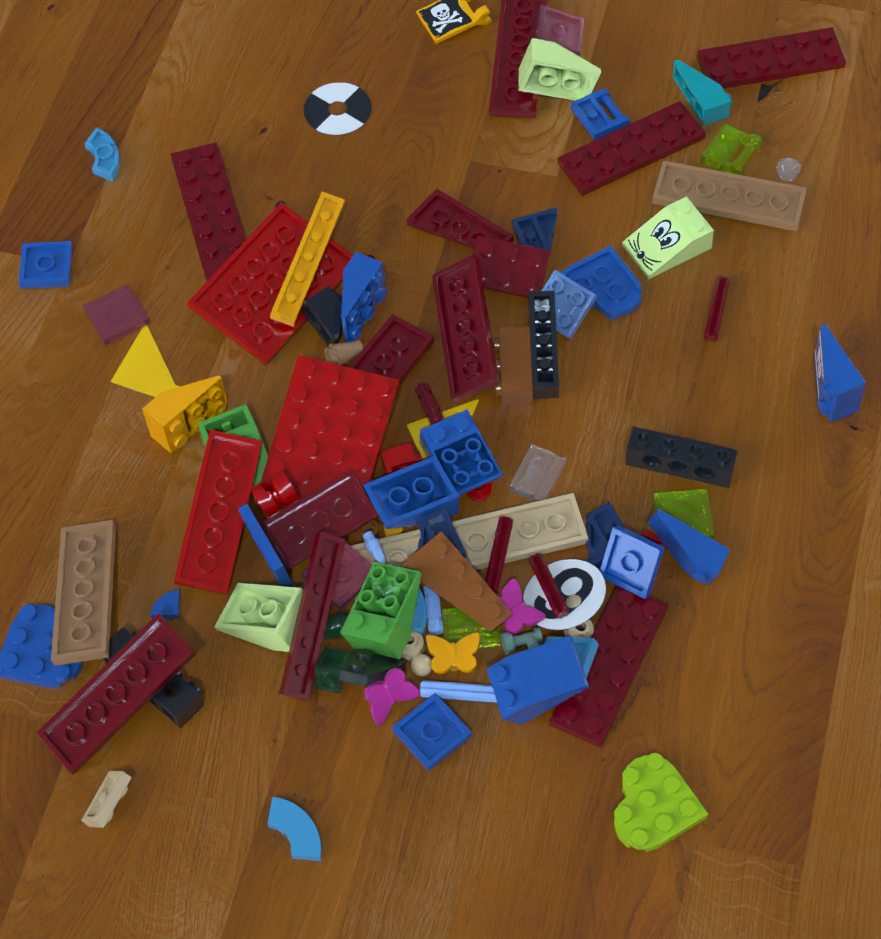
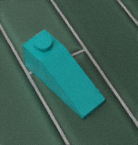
M674 60L672 77L701 124L705 126L728 118L732 100L730 95L724 92L721 85L682 61Z

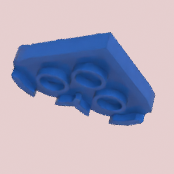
M611 245L567 267L561 272V274L596 294L598 297L591 308L595 307L610 320L631 314L641 305V285Z
M27 604L20 609V613L17 614L10 626L0 652V678L45 688H60L61 684L69 682L72 678L75 680L83 668V661L56 666L51 661L55 608L48 605Z

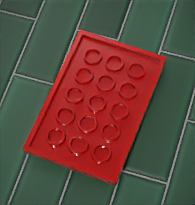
M282 202L187 302L189 309L266 366L308 321L301 310L294 327L270 318L273 306L309 223ZM331 238L305 300L328 286L334 292L343 282V270L353 257V254Z
M298 355L261 482L269 483L271 476L284 470L300 499L340 475L352 470L363 488L364 484L372 481L400 384L399 379ZM255 499L254 505L256 507H260L257 500ZM281 506V511L287 508V506Z

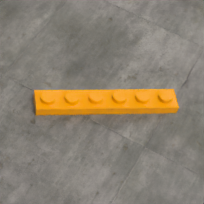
M323 191L321 192L271 311V319L294 327L343 209L345 199Z

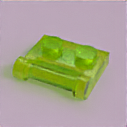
M724 123L701 155V162L722 172L740 175L743 170L742 166L753 151L760 147L762 139L757 134L749 135ZM740 145H745L736 160L729 162Z

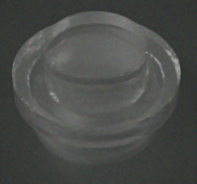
M793 158L781 159L776 166L778 176L784 181L794 180L801 171L800 163Z

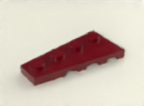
M436 189L406 219L407 226L471 248H475L478 235L512 243L514 241V235L439 189Z

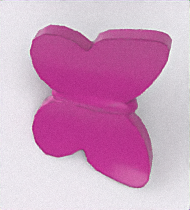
M512 579L504 586L501 592L502 597H498L513 614L504 623L507 632L517 634L522 630L523 625L533 626L545 620L546 616L543 612L533 607L525 606L526 604L522 602V593L517 580Z
M393 668L386 673L383 681H376L375 684L369 685L365 690L364 696L366 700L372 703L371 714L373 720L380 726L386 719L392 704H395L396 701L414 699L420 696L421 693L411 682L405 680V673L401 669Z

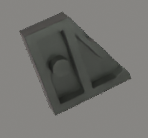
M355 649L341 668L339 680L367 687L375 684L376 681H383L390 669L398 668L405 672L407 661L374 654L369 649Z

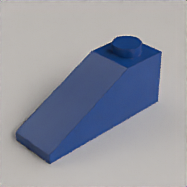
M658 509L651 516L648 524L684 572L690 574L697 582L710 584L718 576L730 549Z

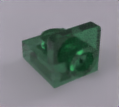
M324 646L314 668V688L341 693L343 681L339 680L340 670L351 656V652Z

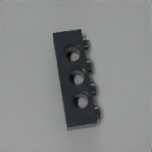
M555 291L529 292L533 399L559 398Z
M633 427L627 446L626 465L730 488L738 450Z
M121 628L110 639L109 657L102 658L103 661L107 664L137 633L133 631L130 634L126 629ZM179 671L149 702L181 729L204 706L201 697L203 693L201 689L192 681L188 684L182 679L183 675ZM171 690H179L178 693L173 696L167 695L168 692H170Z

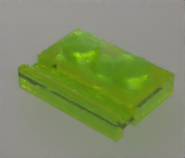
M458 608L442 609L444 640L449 643H457L467 635L479 633L480 642L478 648L500 646L499 628L491 633Z

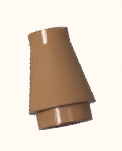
M360 340L334 343L325 348L324 354L327 362L343 366L356 358L364 348Z

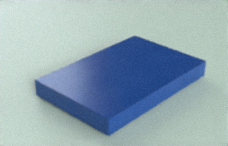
M248 504L241 506L238 511L280 586L294 587L283 564Z

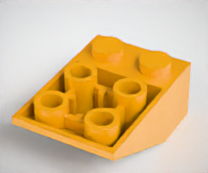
M218 375L161 392L142 410L151 437L172 454L177 449L185 446L188 440L199 432L197 423L222 414L228 406L222 378Z

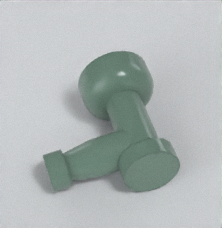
M539 627L533 628L532 632L513 636L510 632L500 633L501 645L505 655L514 653L518 646L527 644L528 648L531 649L543 643Z

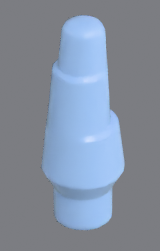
M368 531L363 534L365 547L373 555L376 562L387 564L380 542L373 532Z

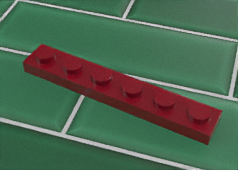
M324 532L316 533L279 691L281 695L302 701L309 700L345 539Z

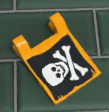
M438 0L417 10L416 13L435 44H438L476 25L485 26L490 24L492 20L489 17L490 11L487 6H481L473 13L467 2L472 0Z

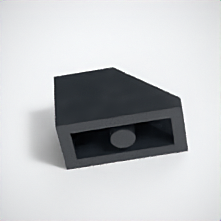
M328 286L305 300L301 312L329 347L330 344L337 343L339 339L342 321V298Z

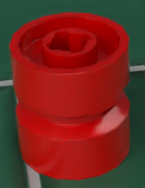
M284 470L271 476L269 483L262 481L250 488L267 518L280 512L281 506L285 505L288 507L300 500L298 493Z

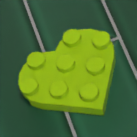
M652 753L636 758L623 771L622 792L625 799L615 809L614 830L618 839L626 847L650 852L662 847L708 818L709 814L677 769L660 754Z

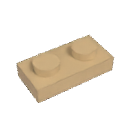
M109 771L81 821L89 827L104 828L114 815L113 810L118 801L126 794L128 790L127 785L132 777L124 771Z

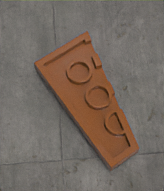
M442 531L399 566L420 571L421 584L434 591L445 601L458 608L491 633L513 616L512 612Z

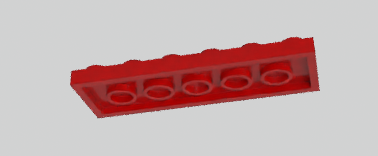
M210 430L174 584L227 595L244 520L238 510L249 502L250 488L253 485L262 441Z

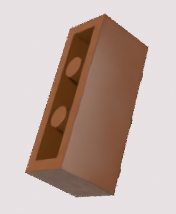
M530 326L499 327V338H494L495 353H500V359H496L498 374H501L500 383L496 385V396H501L502 406L533 405Z

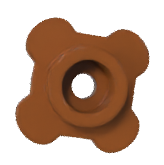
M373 520L357 529L353 533V538L357 542H365L363 534L366 531H372L378 539L379 534L384 531V526L382 523H377Z

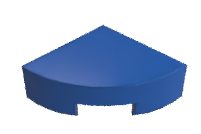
M175 590L162 595L152 607L151 618L159 613L165 619H179L180 591Z

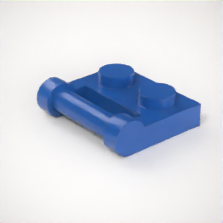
M601 89L571 102V110L593 140H597L631 124L628 116L623 115L612 101L611 94L607 89ZM600 104H603L606 107V109L612 115L614 120H611L609 118V116L606 114V112L603 110Z

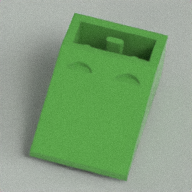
M246 404L197 423L205 448L210 430L262 441ZM263 442L252 487L261 482L268 458Z
M373 562L340 632L354 649H369L375 654L400 659L411 635L421 572Z

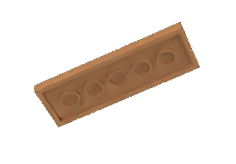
M663 160L653 193L652 204L668 206L687 196L696 209L703 214L797 232L807 188Z
M113 520L61 528L51 661L54 666L109 657L116 525Z

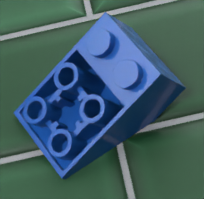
M355 252L343 270L341 319L345 342H353V340L359 338L363 325L366 321L371 320L375 307L378 303L383 302L387 294L383 263L358 252Z
M468 410L420 430L419 443L427 458L436 456L459 496L503 476Z

